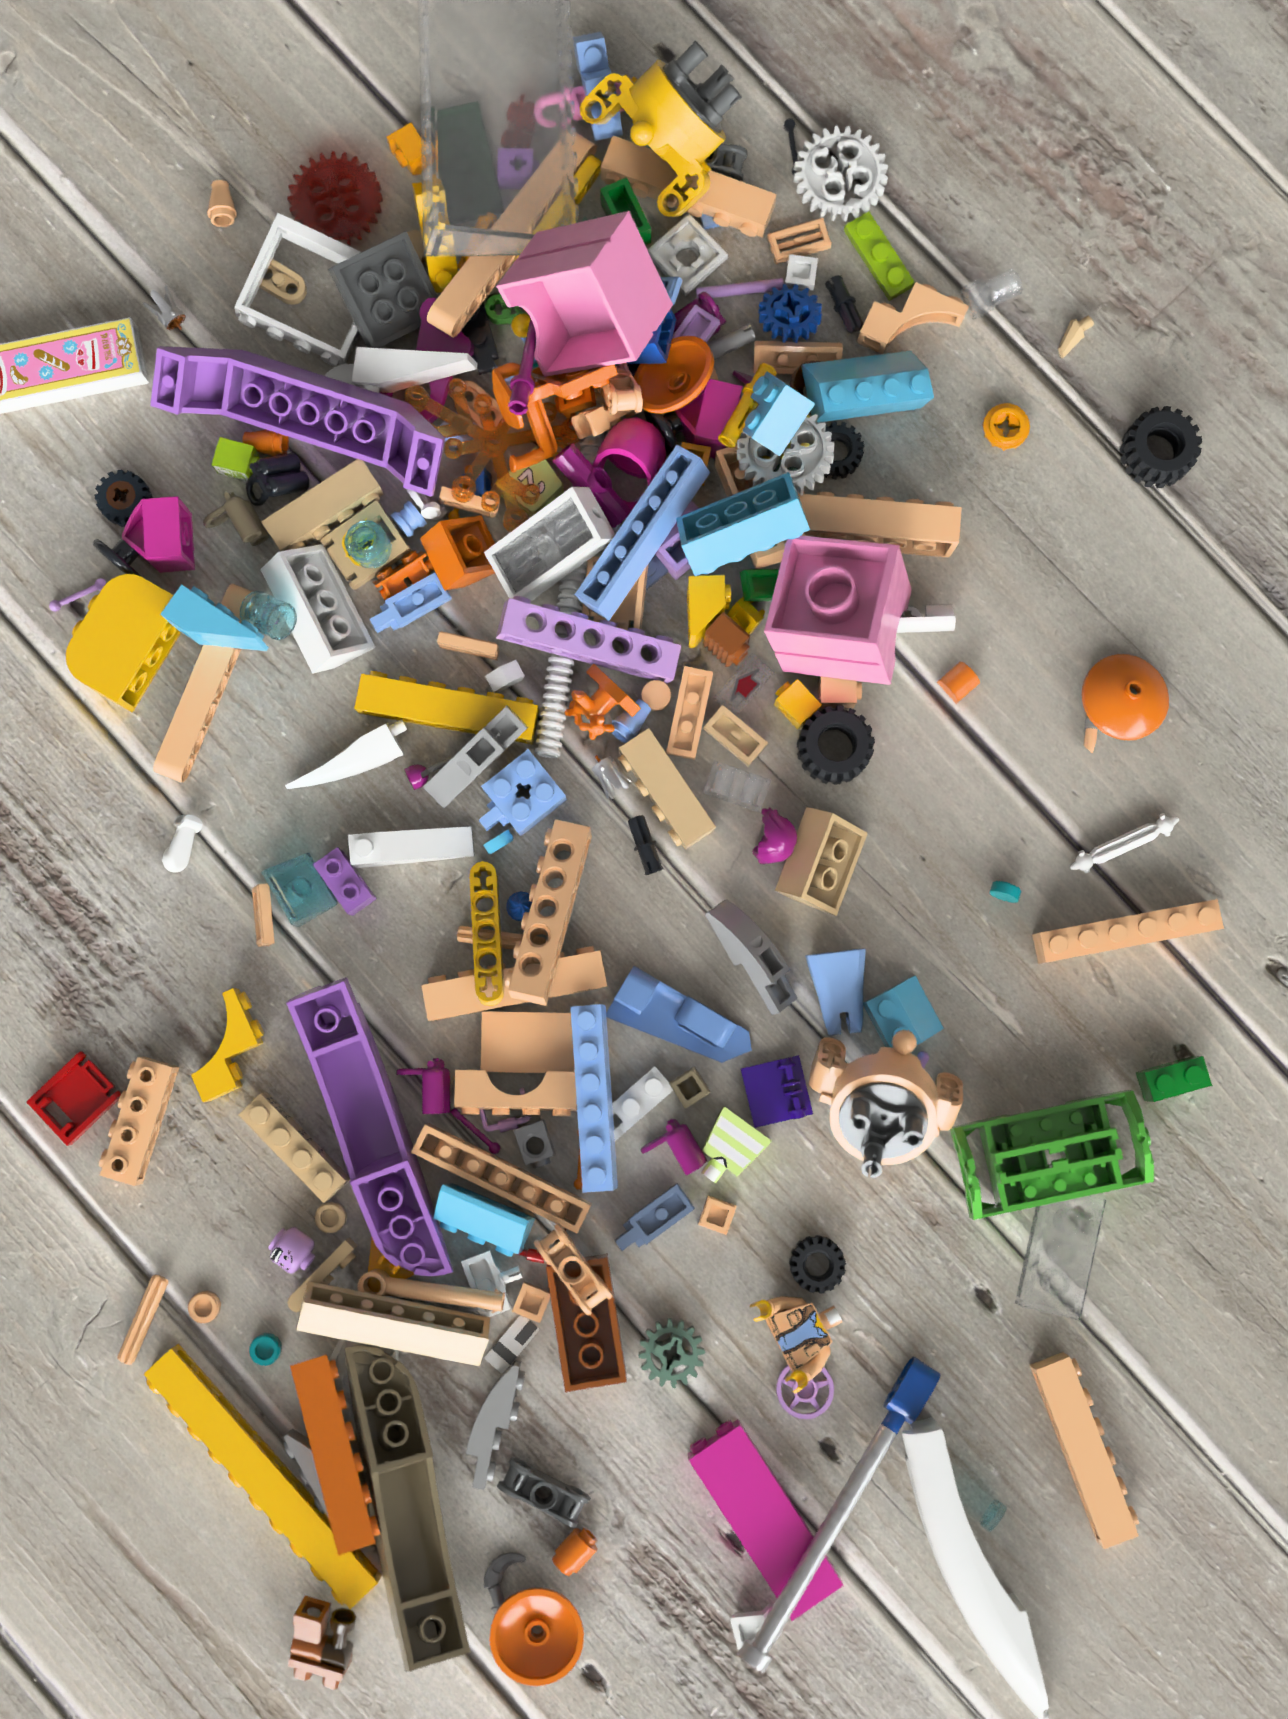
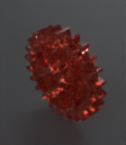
M334 151L331 152L330 159H326L324 154L320 153L319 162L310 157L309 162L311 166L309 168L303 165L299 166L302 176L293 174V179L297 185L292 184L288 186L290 193L293 194L287 197L291 205L289 208L291 216L295 217V221L339 242L341 239H345L346 243L351 245L352 236L362 240L360 231L364 230L367 233H371L368 223L377 224L378 220L374 213H382L381 205L378 204L383 202L382 194L379 192L382 189L379 181H376L375 172H369L366 162L359 166L358 156L353 157L349 161L346 152L342 154L340 159L336 157ZM343 179H351L346 185L339 184ZM316 187H323V190L319 193L311 192ZM352 205L360 206L356 211H347ZM325 213L332 214L326 220L319 219Z

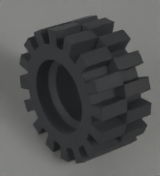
M837 421L831 422L830 426L826 424L825 432L832 433L830 442H843L848 449V455L843 460H833V463L830 464V473L824 474L825 478L828 475L832 476V480H837L838 476H841L842 479L847 478L849 473L852 475L862 460L864 454V441L861 442L862 436L860 432L855 433L856 428L854 426L846 427V422H842L841 425H837Z
M820 1235L805 1237V1240H800L796 1248H793L791 1251L792 1255L789 1258L791 1274L800 1287L811 1293L819 1292V1294H822L827 1290L831 1291L835 1289L834 1286L836 1284L839 1285L841 1283L842 1276H845L846 1260L843 1252L836 1243L827 1237L824 1238ZM816 1252L825 1254L829 1260V1268L821 1276H813L806 1269L807 1258Z

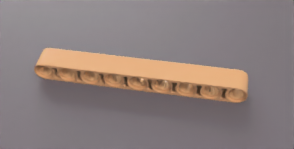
M569 130L433 303L427 315L428 323L451 337H455L460 333L514 263L520 251L586 158L591 154L595 156L597 149L595 143L573 130Z

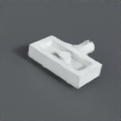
M491 1249L461 1261L470 1288L495 1291L496 1288L500 1292L505 1293L502 1311L492 1313V1310L478 1308L480 1316L491 1317L511 1309L506 1294V1284L523 1278L519 1265L501 1272L495 1263Z

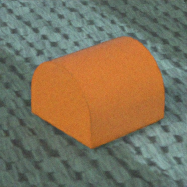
M960 661L939 679L937 683L957 704L978 686L980 681L974 671L967 664Z

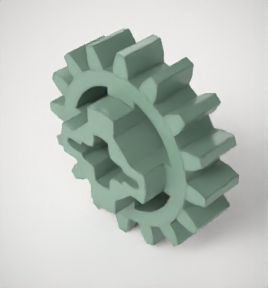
M668 1318L667 1326H662L657 1321V1330L655 1332L648 1328L646 1330L649 1339L640 1340V1345L646 1348V1350L638 1352L639 1358L646 1359L641 1368L642 1370H651L649 1374L650 1380L658 1376L660 1378L659 1385L662 1387L666 1380L671 1382L672 1388H676L677 1380L680 1379L684 1385H687V1375L690 1374L696 1378L698 1373L694 1367L704 1365L703 1360L698 1358V1355L705 1354V1348L697 1347L702 1341L701 1335L692 1336L695 1331L694 1326H690L687 1330L684 1329V1320H680L677 1326L673 1325L671 1318ZM671 1333V1336L663 1341L656 1340L663 1334ZM683 1336L691 1344L692 1353L684 1349L682 1345ZM676 1341V1350L679 1356L674 1355L668 1364L667 1353L664 1350H670ZM651 1353L659 1356L662 1362L660 1369L654 1364ZM680 1365L686 1366L683 1370L672 1373L674 1368Z

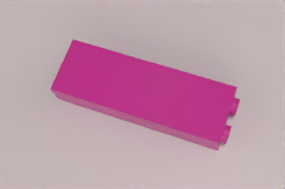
M739 1419L733 1423L731 1420H728L715 1430L717 1434L706 1440L703 1437L690 1446L691 1451L687 1453L688 1460L778 1599L813 1540L814 1535ZM827 1556L823 1559L790 1615L791 1621L844 1586L841 1577Z

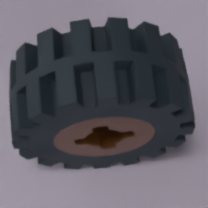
M117 470L116 474L111 471L108 473L109 477L107 479L104 476L100 479L102 482L101 486H96V491L98 492V494H95L96 505L103 516L111 523L125 527L130 515L141 499L153 497L147 484L138 475L128 470L127 472Z

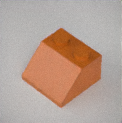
M482 515L439 521L420 538L444 591L467 587L495 574L484 554L495 542Z

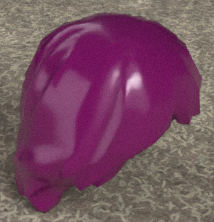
M770 807L768 809L763 808L761 814L763 815L762 822L765 824V835H763L758 846L753 848L752 853L760 864L765 865L784 861L793 854L797 843V832L794 825L787 818L782 817L778 810H772Z

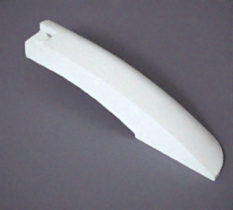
M933 1417L915 1421L909 1424L911 1430L902 1432L907 1453L905 1460L925 1533L944 1580L970 1629L1007 1683L1038 1719H1049L1048 1712H1044V1710L1049 1709L1027 1612L1014 1593L1007 1594L973 1534L957 1491L943 1429Z

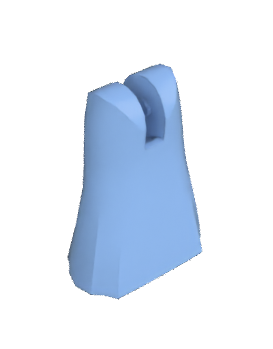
M866 949L806 955L807 965L815 986L828 1035H841L840 1013L846 1012L849 1033L862 1032Z

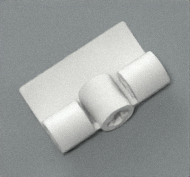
M953 604L926 605L925 617L921 616L917 608L908 605L907 611H910L911 615L916 617L900 618L897 633L954 631L956 617L954 616Z

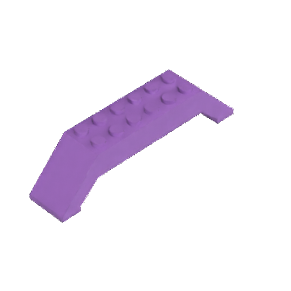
M166 346L157 348L150 406L177 415L180 413L216 414L239 420L387 468L404 484L403 488L430 497L434 495L445 437L410 403L245 350Z

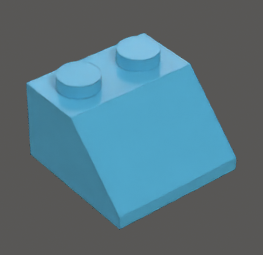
M916 975L863 1002V1006L885 1047L894 1048L892 1038L900 1030L912 1032L916 1037L918 1045L944 1029Z

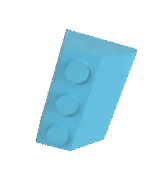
M454 1183L441 1186L433 1219L440 1221L439 1227L456 1233L457 1229L469 1233L467 1236L469 1240L484 1245L485 1241L497 1245L496 1251L512 1257L513 1253H522L536 1219Z

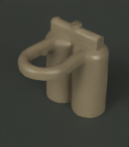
M225 492V504L208 514L203 520L206 528H213L230 519L244 543L250 542L252 546L259 545L269 538V534L261 523L251 502L235 496L234 492H231V494Z

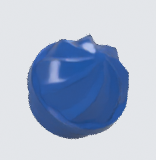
M523 891L516 892L507 900V913L512 919L522 922L524 913L530 912L532 902L529 901V893Z

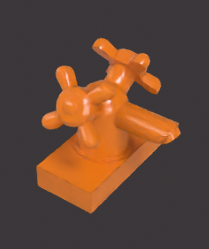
M595 664L586 673L598 684L599 688L591 697L584 691L573 690L571 693L573 700L569 704V709H566L564 712L566 716H574V722L576 725H579L580 730H589V737L592 740L605 731L613 732L615 730L614 725L604 724V716L616 704L624 708L632 717L641 709ZM581 714L590 720V724L582 723Z

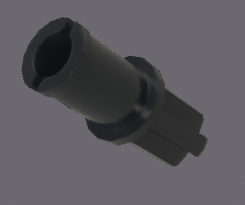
M841 275L831 278L833 284H831L830 280L825 283L835 303L834 310L839 312L849 333L858 332L862 329L864 323L855 306L856 299L854 296H850Z
M639 815L629 819L628 824L636 844L634 851L638 850L645 876L664 870L655 848L657 841H653L645 817Z

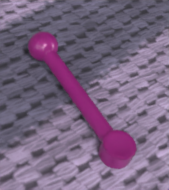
M455 1107L451 1110L450 1113L455 1118L460 1120L489 1147L490 1153L497 1154L500 1152L501 1147L497 1142H492Z

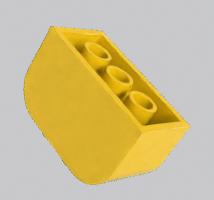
M134 574L119 575L108 581L99 595L96 594L88 604L89 611L84 619L78 621L73 628V637L66 649V663L71 674L95 692L133 713L182 633L160 615L173 595L143 577Z

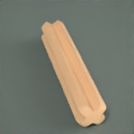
M459 926L457 940L473 944L472 927ZM480 929L478 936L482 940H489L494 936L495 930ZM501 931L502 948L514 950L517 940L522 941L523 934ZM535 936L532 943L542 945L546 942V939Z
M160 1275L151 1277L117 1356L119 1361L130 1365L135 1362L168 1285V1279Z

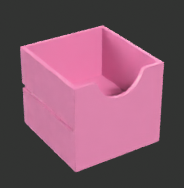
M629 211L536 232L497 285L508 307L519 306L529 314L536 332L534 357L544 377L637 361L654 335L653 331L657 330L673 305Z
M810 536L787 539L764 630L783 672L891 684L895 667V642L898 624L902 613L907 612L912 591L899 545Z

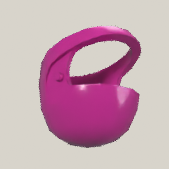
M638 417L624 418L609 430L598 448L592 466L604 469L605 462L609 459L618 469L626 474L637 478H647L649 486L666 461L665 439L654 424ZM623 500L631 510L637 504V502Z

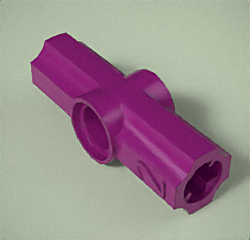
M573 443L567 445L555 456L552 461L573 484L572 487L590 488L612 528L621 524L628 517L632 510L612 489L610 476L604 469L593 467Z

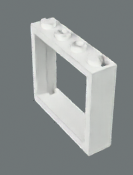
M277 213L235 304L236 317L239 318L238 320L242 324L250 328L258 326L266 330V334L278 341L285 339L294 343L293 346L301 352L309 354L311 351L320 355L321 360L329 365L345 364L360 334L354 321L341 350L250 308L281 238H285L337 264L362 253Z

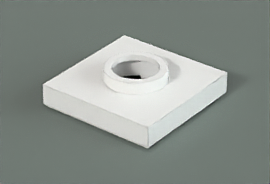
M689 213L648 249L653 263L666 277H680L682 279L680 291L684 296L728 259V254ZM683 249L694 251L697 255V261L692 263L690 267H684L676 259L679 251Z

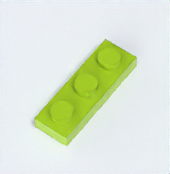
M870 211L844 226V232L889 301L914 287L915 281Z

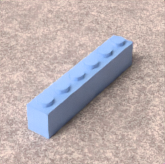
M679 445L675 446L575 593V596L587 608L610 621L676 524V518L682 515L710 474V471L700 457Z
M606 1005L570 1006L583 1193L614 1191L618 1188Z

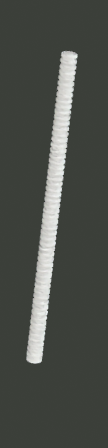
M594 388L597 406L588 409L607 406L601 393L597 391V388ZM609 430L597 436L592 434L582 439L584 442L581 443L580 448L583 451L580 452L591 464H593L598 448ZM587 562L560 580L563 583L559 586L561 594H558V600H560V603L556 604L560 608L559 612L570 615L571 612H582L583 608L580 606L582 602L575 596V593L585 580ZM556 624L555 633L561 638H566V628L563 625ZM550 653L552 657L548 658L550 666L547 667L549 675L545 677L548 684L544 685L546 693L543 694L545 702L541 704L544 710L540 712L542 720L538 723L541 730H537V735L540 737L536 739L538 748H535L534 753L541 757L557 758L561 756V752L558 750L562 747L560 739H563L564 736L561 730L565 729V725L562 723L566 720L564 712L568 707L565 703L569 702L567 694L570 693V688L568 685L572 683V679L569 676L573 675L571 667L574 666V661L571 658Z

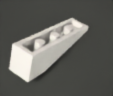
M357 347L352 383L376 393H391L477 369V362L468 353Z
M471 826L348 835L350 865L354 868L474 857Z

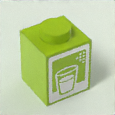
M219 437L211 465L218 474L247 481L253 474L249 465L255 463L261 457H259V453L252 445Z

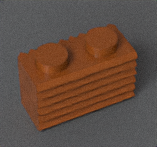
M723 612L705 631L703 645L708 647V651H712V655H716L717 659H721V663H725V667H730L733 663L738 666L748 655L750 635Z

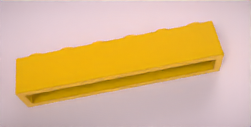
M370 671V675L361 674L354 707L358 714L397 721L402 719L408 723L476 735L508 705L528 726L514 742L533 745L539 708L538 705L533 704L534 701L531 699L516 697V701L506 700L503 694L487 692L486 696L475 694L474 689L467 687H458L457 691L446 689L445 684L429 681L428 685L417 684L416 679L399 676V680L389 679L387 674L378 671Z

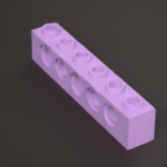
M514 596L513 599L508 598L503 605L496 635L497 639L645 679L659 680L666 684L674 680L681 645L673 643V639L670 637L658 635L656 638L646 636L645 631L641 629L628 628V630L617 628V624L612 621L588 620L589 616L579 612H571V615L559 612V607L550 604H543L542 607L533 605L530 599L521 596ZM526 617H534L538 621V630H532L526 625ZM556 624L563 625L566 628V638H561L555 633ZM584 632L594 635L596 639L594 646L588 645L584 641ZM613 640H618L623 644V653H617L613 649ZM644 647L651 651V661H646L642 658L641 648Z

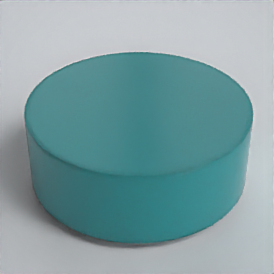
M995 881L992 883L989 894L1006 902L1017 903L1022 891L1011 883Z
M263 1333L257 1336L251 1342L249 1348L250 1357L256 1364L261 1366L274 1363L282 1352V1344L279 1338L271 1333Z

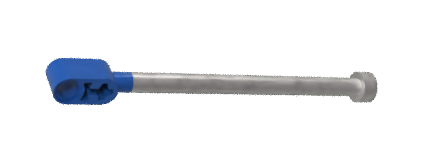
M915 1356L907 1362L887 1395L883 1405L889 1410L758 1633L752 1643L745 1640L737 1653L740 1658L762 1673L766 1671L773 1659L768 1655L770 1649L903 1423L906 1421L912 1424L917 1419L939 1382L941 1374Z

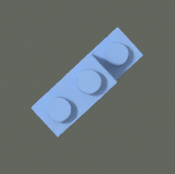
M601 32L572 37L577 68L581 76L585 97L607 75L613 74L609 68L605 38ZM599 102L594 103L591 109V113L596 119L602 112V106ZM619 111L605 124H591L595 141L612 138L613 135L616 137L623 135Z

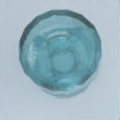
M262 591L251 592L245 597L240 607L241 621L243 619L258 628V631L263 635L275 640H282L288 637L294 630L297 622V613L291 604Z

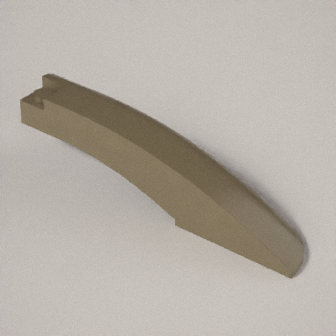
M369 1346L345 1347L349 1389L359 1453L364 1469V1482L368 1485L372 1503H369L370 1515L376 1516L380 1534L375 1536L395 1636L399 1640L405 1671L410 1672L471 1653L446 1541L432 1458L433 1452L419 1392L407 1368L399 1360L397 1361L383 1350Z

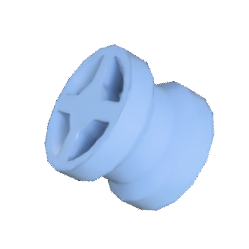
M410 501L404 504L401 511L393 512L390 515L407 538L413 536L415 529L418 527L423 528L427 524L423 516Z

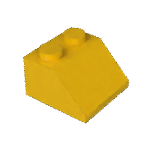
M725 575L688 576L689 648H695L704 639L705 631L725 609L730 607L731 585L725 584Z

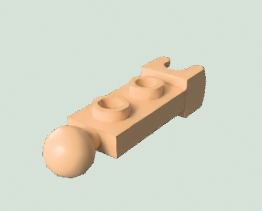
M601 406L584 410L573 416L572 424L579 439H583L592 434L597 436L611 429L612 426L621 421V417L624 415L630 417L638 413L634 410L617 411L616 414L611 415L608 406Z

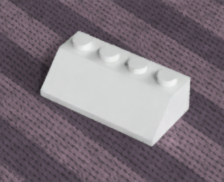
M322 544L279 551L260 569L312 673L336 668L375 648L326 548Z

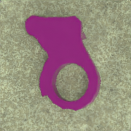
M427 298L419 311L421 327L415 350L468 353L472 356L474 345L463 334L462 330L457 336L451 337L427 322L428 312L437 299ZM453 376L429 382L431 390L429 402L419 413L430 424L436 421L441 414ZM379 392L380 394L393 397V392Z

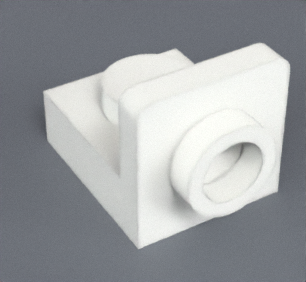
M768 1604L762 1611L733 1614L730 1620L738 1649L742 1647L745 1640L752 1643L774 1604Z

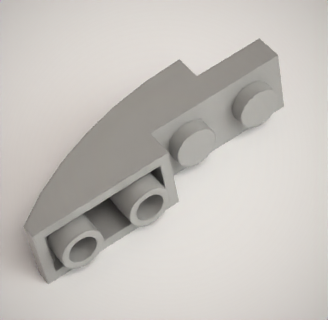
M507 705L423 788L445 808L510 746L528 726Z
M727 899L705 913L706 918L734 966L743 964L771 1015L780 1013L797 999L796 994L784 975L790 971V968L774 944L750 917Z
M514 1361L500 1376L487 1395L475 1420L466 1454L478 1456L472 1488L485 1490L487 1481H493L496 1462H492L491 1457L493 1449L499 1450L502 1431H498L497 1427L508 1429L510 1421L517 1420L520 1402L514 1401L516 1389L522 1390L525 1371H520V1361Z

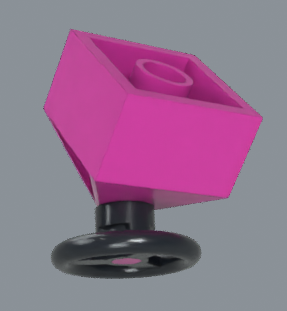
M709 379L703 391L686 406L672 412H667L664 416L662 413H651L644 410L647 422L654 424L663 435L666 452L669 455L675 446L678 445L675 435L682 432L687 443L711 447L710 458H715L716 451L727 448L719 442L718 436L739 403L743 386Z
M178 496L141 499L125 525L122 539L116 543L113 549H110L99 539L93 541V546L125 574L141 576L130 566L139 555L159 573L195 570L192 513Z

